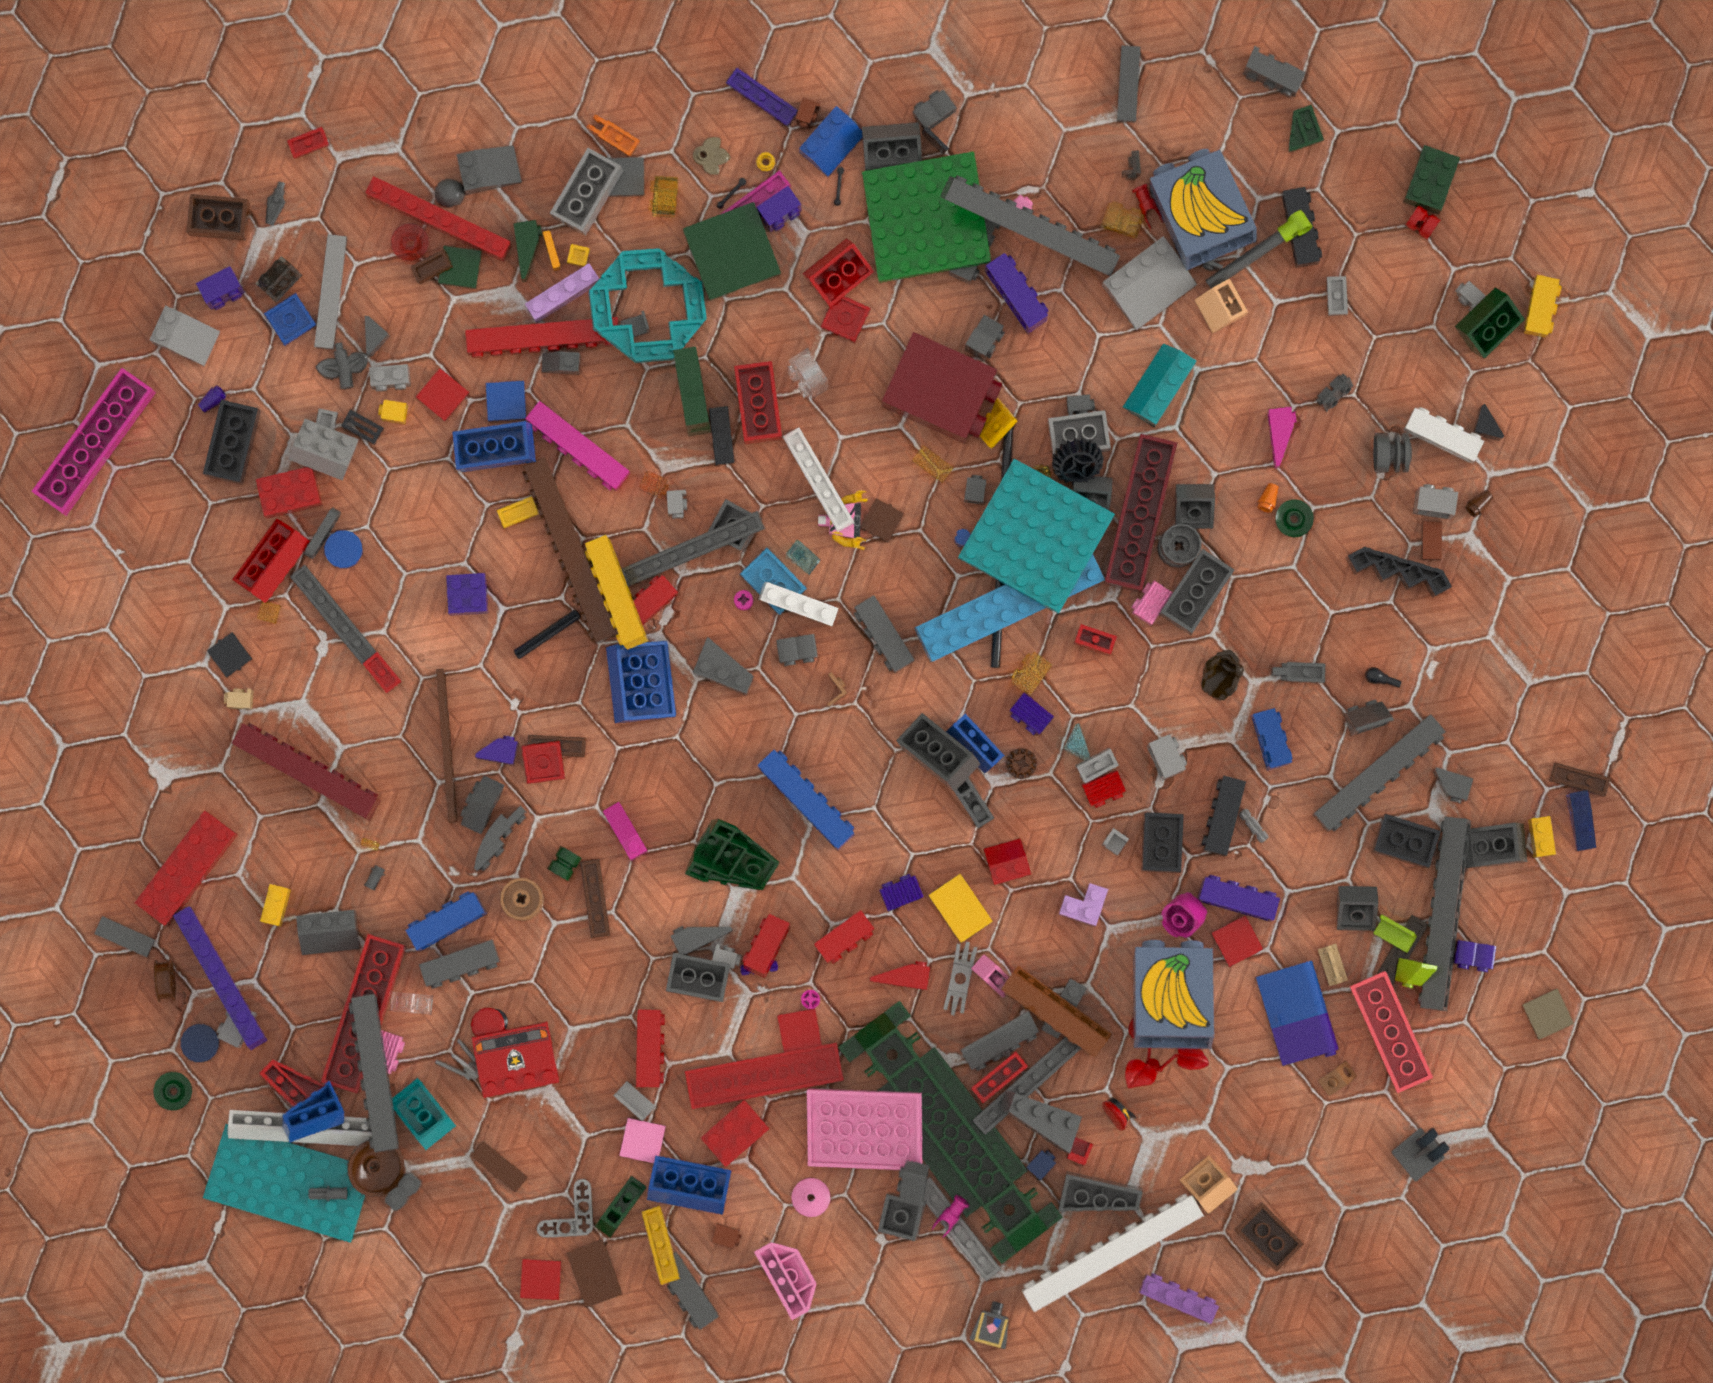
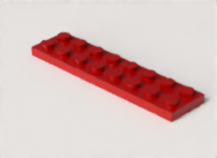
M837 1043L685 1071L691 1109L844 1081Z

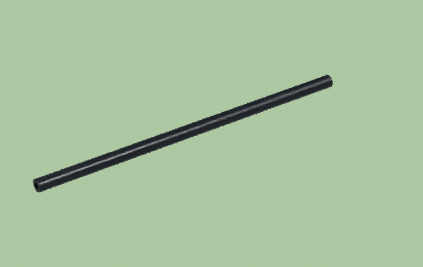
M1014 426L1003 437L1001 481L1012 463ZM995 579V589L1005 585ZM1002 629L992 633L991 668H1000Z

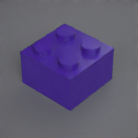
M789 186L757 206L760 219L770 232L773 230L775 232L779 231L785 226V222L789 219L791 221L795 220L802 211L801 203Z
M230 266L196 283L205 303L211 310L221 309L225 306L226 302L230 300L232 302L236 301L245 293Z
M485 573L446 575L448 614L450 616L488 614L487 578Z

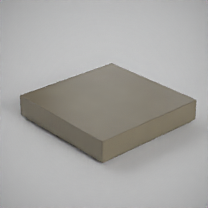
M1558 989L1522 1005L1538 1040L1574 1024Z

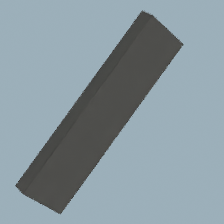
M1121 46L1117 109L1118 122L1136 123L1140 47Z

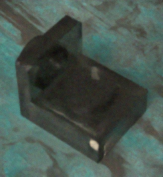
M1139 150L1131 151V157H1127L1128 168H1132V170L1122 171V178L1136 180L1137 177L1141 176Z

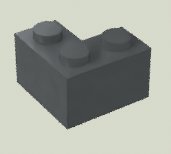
M984 315L966 342L965 351L982 361H985L986 358L990 359L995 351L996 346L994 344L996 341L1000 342L1005 334L1002 331L1004 326Z
M483 776L480 782L476 781L472 790L474 793H469L465 801L468 805L464 806L460 816L463 817L461 825L482 834L505 785L486 776Z

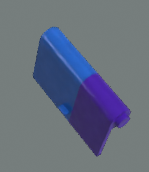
M1312 961L1256 977L1282 1066L1325 1054V1057L1336 1055V1050H1339Z

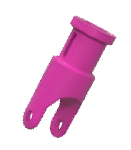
M955 1195L953 1203L949 1208H945L932 1226L931 1230L941 1220L948 1222L949 1229L942 1238L958 1222L963 1210L970 1206L967 1200L959 1195Z

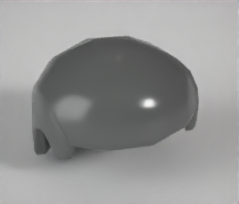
M454 179L440 181L434 190L437 202L447 208L460 205L466 196L464 186L461 182Z

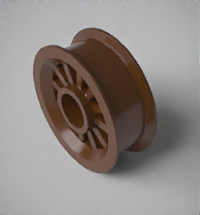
M169 959V962L158 963L157 960L154 961V985L158 1002H161V999L172 998L173 1001L176 999V979L172 959Z

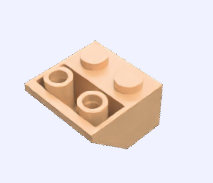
M1230 279L1211 288L1194 300L1212 333L1243 318L1248 313Z

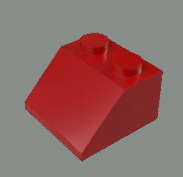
M1021 839L983 849L994 886L1031 876Z

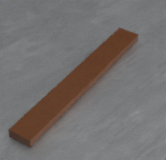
M442 668L436 669L448 822L457 823L446 674Z

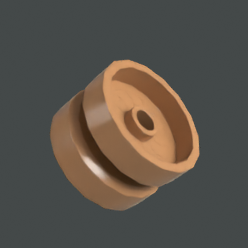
M517 878L504 886L500 902L508 916L518 921H527L535 918L541 912L544 906V895L542 889L535 882L527 878ZM521 896L526 897L525 903L519 902Z

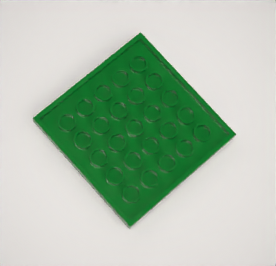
M974 151L862 172L879 283L992 262L985 218L940 197L949 176L956 178L958 175L967 179L966 184L970 186L973 183L980 185Z

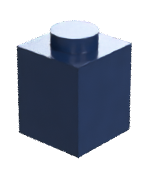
M1041 1150L1026 1168L1039 1180H1042L1056 1164L1053 1161L1055 1157L1048 1150L1045 1153Z

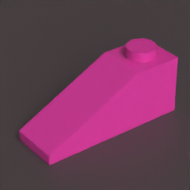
M1292 407L1269 409L1267 411L1274 468H1279L1294 423H1296L1295 411L1292 412Z
M620 802L603 811L631 861L648 852Z

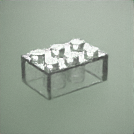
M808 348L788 360V375L793 382H798V390L803 398L807 397L810 401L829 389L828 379Z

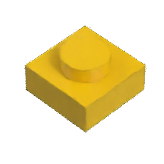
M571 244L567 264L584 267L587 264L590 248Z

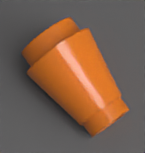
M1268 483L1257 501V508L1259 510L1271 513L1275 509L1279 489L1277 485Z

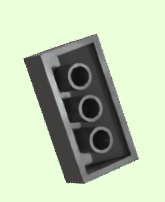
M1028 1011L960 1051L971 1070L976 1069V1071H979L987 1066L985 1062L991 1059L995 1062L1004 1057L1002 1053L1009 1049L1012 1052L1021 1047L1019 1045L1020 1042L1026 1040L1028 1043L1037 1038L1036 1033L1039 1030Z

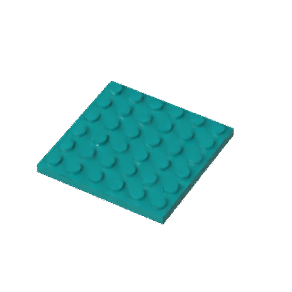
M1014 459L959 554L958 559L1059 614L1115 514Z

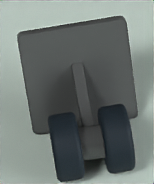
M1419 1128L1391 1151L1414 1181H1418L1445 1158L1444 1154L1450 1149L1446 1142L1439 1144L1436 1141L1438 1133L1434 1128L1429 1129L1427 1132Z

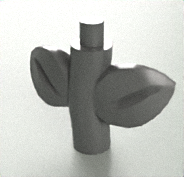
M336 343V351L333 352L335 358L322 360L315 366L316 370L326 379L331 380L339 377L341 390L353 388L352 373H360L365 369L368 356L362 352H354L348 356L347 350L343 349V344Z

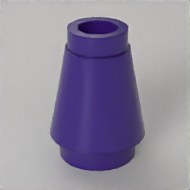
M216 385L214 388H210L200 403H198V406L206 413L219 405L220 401L224 400L227 395Z

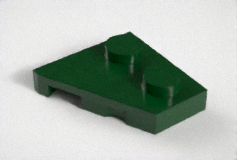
M1312 104L1293 111L1288 147L1289 153L1324 141Z

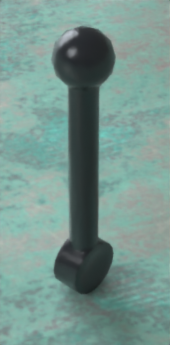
M843 167L837 168L838 183L836 199L834 200V205L836 206L841 204L840 191L842 174H844Z
M740 178L739 183L722 201L717 202V208H723L724 203L741 186L746 184L744 178Z

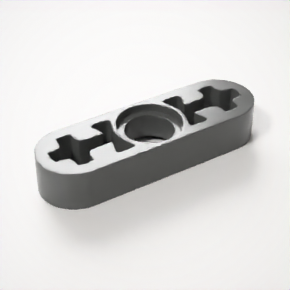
M334 507L330 509L307 546L304 555L311 559L315 558L341 515L339 510Z

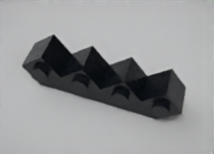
M1363 547L1346 557L1354 575L1372 566L1380 582L1398 574L1406 590L1424 582L1432 598L1452 587L1442 569L1426 566L1422 563L1406 560L1368 547Z

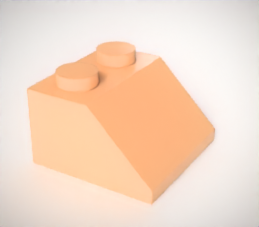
M1210 1156L1206 1157L1180 1179L1181 1183L1208 1214L1238 1190L1228 1175Z

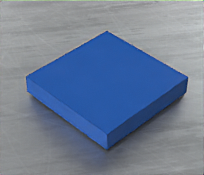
M296 293L264 313L284 346L317 326Z
M524 381L486 383L488 422L524 420L526 418Z

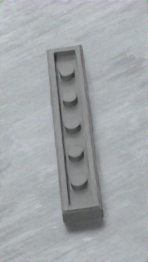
M329 234L327 236L315 348L334 350L347 236Z
M929 1177L923 1200L927 1201V1206L938 1219L945 1208H949L951 1204ZM960 1217L949 1234L985 1281H987L999 1272L1001 1268ZM941 1220V1224L948 1230V1222Z

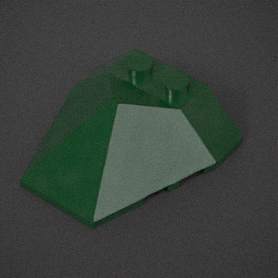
M720 819L711 820L696 844L685 874L702 882L712 880L718 881L722 885L732 883L739 884L738 887L763 890L778 867L779 861L736 826Z

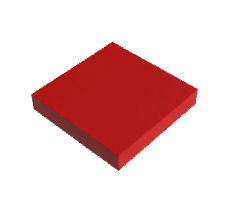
M844 296L829 307L820 328L855 343L871 308Z
M439 368L417 394L416 398L446 422L468 396L469 392Z
M560 740L521 746L527 784L565 779Z
M1246 915L1211 933L1228 967L1263 950Z
M815 1009L777 1015L784 1052L822 1045Z
M522 1259L520 1298L559 1300L561 1261Z

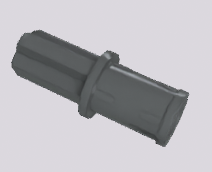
M327 1186V1188H309L308 1191L309 1199H327V1201H330V1199L347 1200L348 1196L347 1187L330 1188V1186Z

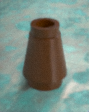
M1485 490L1469 500L1465 508L1471 516H1481L1494 497L1488 490Z

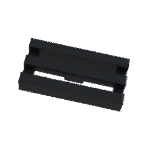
M351 409L341 427L373 445L376 444L377 439H379L381 432L384 430L383 427ZM351 416H354L362 420L363 422L371 425L372 427L378 429L377 432H374L371 429L352 420ZM349 422L373 435V439L348 426L347 423Z

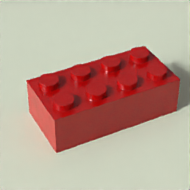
M772 361L734 366L744 444L782 440Z

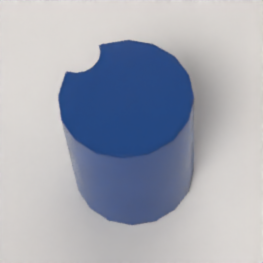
M960 529L956 532L957 536L954 538L957 546L964 547L970 537V533L966 529Z

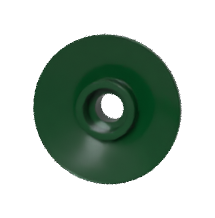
M1292 499L1280 505L1276 512L1275 521L1281 533L1288 537L1296 538L1309 532L1313 525L1314 515L1308 504L1301 500ZM1292 516L1297 517L1296 523L1291 522L1290 518Z
M178 1072L163 1074L154 1085L153 1094L155 1101L166 1110L175 1111L182 1109L189 1103L192 1096L190 1081L186 1076ZM173 1087L177 1089L175 1095H172L170 1092Z

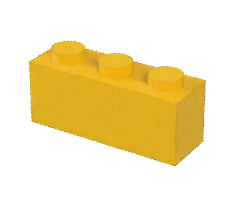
M1537 275L1534 278L1523 333L1544 338L1548 336V333H1552L1554 322H1551L1552 315L1556 314L1558 307L1555 300L1556 296H1560L1562 287L1559 285L1560 279Z

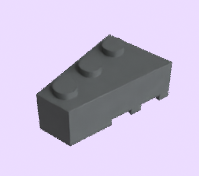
M1254 46L1243 72V75L1246 76L1245 78L1252 82L1259 81L1268 89L1273 90L1275 88L1280 90V93L1284 96L1295 97L1306 72L1287 62L1282 63L1275 60V56L1272 54L1266 56L1258 52L1260 48Z
M707 637L693 674L747 696L754 676Z

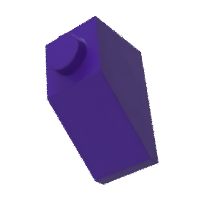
M503 736V739L498 738L477 752L475 758L514 765L519 743L514 741V737Z

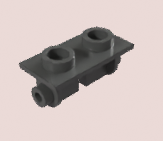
M1344 374L1338 375L1329 384L1333 388L1332 391L1326 387L1317 395L1316 402L1319 405H1323L1326 412L1330 408H1334L1338 401L1351 391L1353 383L1350 377L1347 378Z

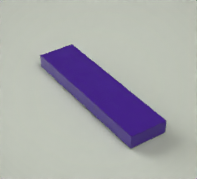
M739 68L734 70L726 82L732 89L787 127L798 113L796 108Z

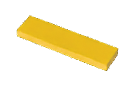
M657 1206L642 1211L660 1284L663 1285L680 1279L662 1208Z

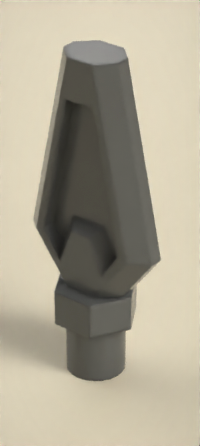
M278 181L273 194L267 198L265 223L272 226L285 205L283 197L285 183Z

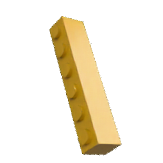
M607 535L585 543L587 548L585 555L588 561H592L593 567H591V571L595 578L598 577L600 582L597 584L600 594H604L606 598L603 602L606 610L612 614L610 621L613 628L618 630L619 634L616 637L620 646L624 645L628 650L647 642L648 638L611 540Z

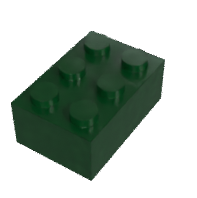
M1424 145L1403 203L1415 207L1420 205L1429 212L1439 215L1460 157Z
M1495 287L1454 327L1471 351L1485 359L1525 319L1510 297Z

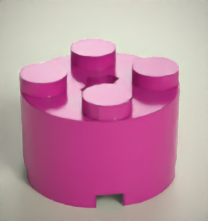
M1189 892L1177 895L1162 910L1163 927L1174 937L1188 938L1204 923L1207 909L1200 900Z

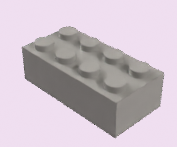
M587 148L552 208L551 216L586 236L623 173V168L619 164Z

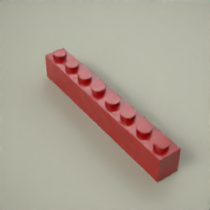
M373 176L365 192L368 198L502 262L505 261L512 246L509 240Z
M612 317L613 326L619 325L618 317ZM592 319L465 330L467 353L472 355V358H481L483 354L501 356L503 352L517 355L521 354V351L529 350V353H538L540 349L559 351V348L567 347V350L578 349V346L585 345L586 348H596L597 344H605L607 347L613 346L593 330Z

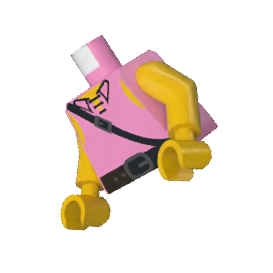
M859 490L854 494L841 498L854 521L852 525L837 532L828 515H818V526L829 527V535L843 547L865 549L860 546V543L866 541V539L860 537L861 503L858 502L868 501V499H862V494L867 493L866 491Z

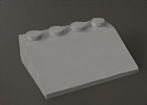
M1164 236L1102 283V287L1136 331L1197 285Z

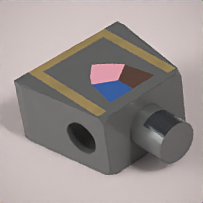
M993 1301L990 1312L981 1311L970 1334V1340L1006 1349L1009 1317L1001 1315L1003 1303Z

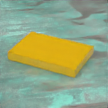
M961 874L928 895L960 943L993 922Z

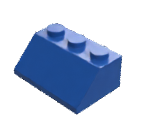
M836 106L799 148V153L829 177L863 138L862 130L847 114Z

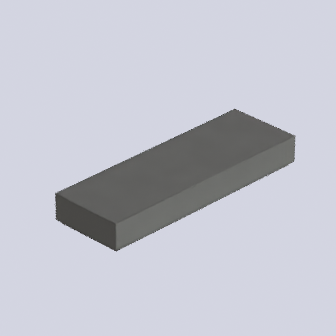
M103 916L94 933L145 957L149 956L155 939Z

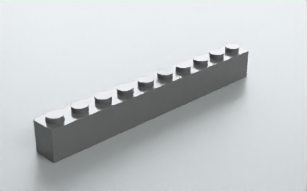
M958 175L956 178L949 176L940 195L941 198L1108 276L1112 275L1120 255L1115 253L1116 249L1105 245L1103 248L1099 246V241L1091 237L1086 240L1082 238L1083 234L1076 230H1072L1071 233L1065 230L1067 226L1056 222L1054 225L1049 222L1050 218L1040 214L1039 217L1032 215L1034 211L1024 206L1022 209L1017 208L1016 202L1006 199V201L1000 200L1001 195L992 191L989 194L983 192L984 187L973 183L970 186L966 184L967 179Z
M1445 816L1444 821L1441 822L1440 831L1443 834L1442 840H1439L1438 843L1440 857L1436 860V870H1438L1437 878H1434L1433 882L1435 896L1431 899L1433 912L1428 920L1430 935L1426 937L1428 951L1423 959V963L1437 966V970L1423 984L1422 993L1420 992L1418 1003L1421 1004L1420 1008L1447 1012L1471 828V820Z

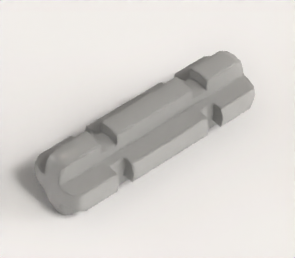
M1244 809L1239 813L1240 818L1246 821L1245 824L1252 833L1257 835L1256 838L1259 842L1262 843L1269 838L1257 820L1251 817L1248 809Z

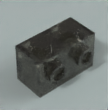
M281 256L278 260L274 261L266 273L260 276L255 284L277 303L300 279L302 274Z

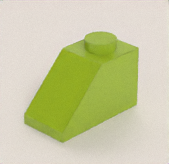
M1399 958L1395 981L1402 982V986L1413 988L1414 985L1422 986L1437 970V966Z

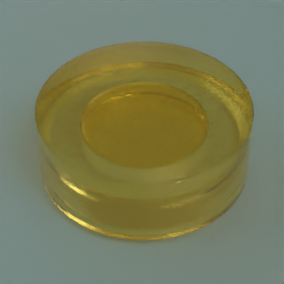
M362 838L360 845L376 851L380 847V843L366 838Z

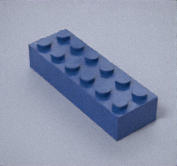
M773 750L757 765L758 768L838 851L854 836V827L848 820L844 822L840 818L841 813L834 806L830 808L826 804L828 802L826 797L821 792L817 794L813 790L815 788L814 785L807 778L803 780L799 776L801 774L800 770L794 764L790 766L786 762L788 758L780 750L778 752Z

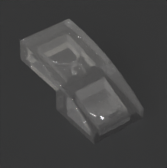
M392 992L390 1011L431 1015L433 996Z

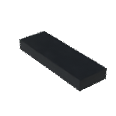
M728 406L709 408L716 466L734 464Z

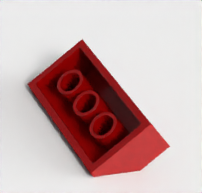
M276 518L232 580L266 603L284 580L289 570L295 565L300 555L306 550L310 541L295 529Z

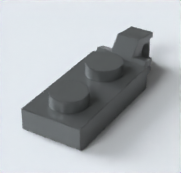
M1282 663V667L1272 668L1271 676H1281V681L1325 683V663Z

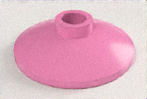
M807 1178L800 1181L794 1187L792 1203L800 1214L807 1217H815L822 1214L828 1208L830 1192L822 1181L815 1178ZM809 1194L815 1196L813 1201H808L807 1196Z

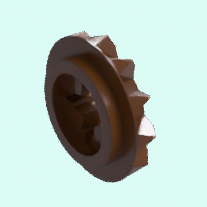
M1018 748L1007 757L1006 767L1013 777L1025 779L1035 772L1037 760L1028 749ZM1025 756V763L1030 767L1023 766L1019 772V765L1014 760L1020 761Z

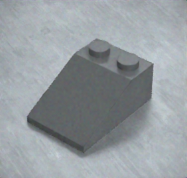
M514 145L456 154L466 195L522 183Z
M1377 700L1366 702L1365 707L1359 708L1357 705L1347 709L1348 712L1344 714L1351 736L1387 725L1394 720L1382 701L1377 703Z
M1508 823L1470 829L1465 868L1528 862L1523 824Z

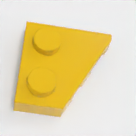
M999 398L996 399L991 413L986 415L987 421L980 437L988 447L993 448L1018 422Z

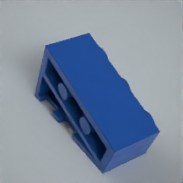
M1275 708L1252 714L1251 717L1266 770L1291 764L1293 758L1290 748L1288 749L1286 744L1287 736L1285 730H1282L1280 725L1282 723L1280 712H1276Z
M330 1080L325 1083L323 1088L317 1092L314 1091L308 1099L299 1102L282 1115V1127L289 1143L344 1123V1110Z

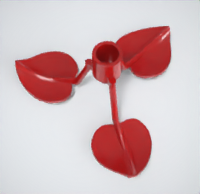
M1132 1017V1020L1130 1021L1128 1026L1129 1035L1134 1039ZM1148 1048L1146 1063L1140 1059H1133L1127 1063L1125 1081L1128 1089L1151 1085L1155 1082L1158 1072H1162L1175 1058H1177V1065L1187 1070L1206 1068L1209 1066V1061L1201 1049L1178 1048V1054H1174L1160 1066L1158 1060L1151 1058L1152 1048Z

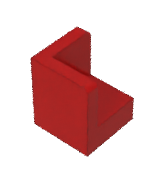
M1075 1137L1071 1152L1068 1153L1066 1158L1085 1166L1094 1144Z

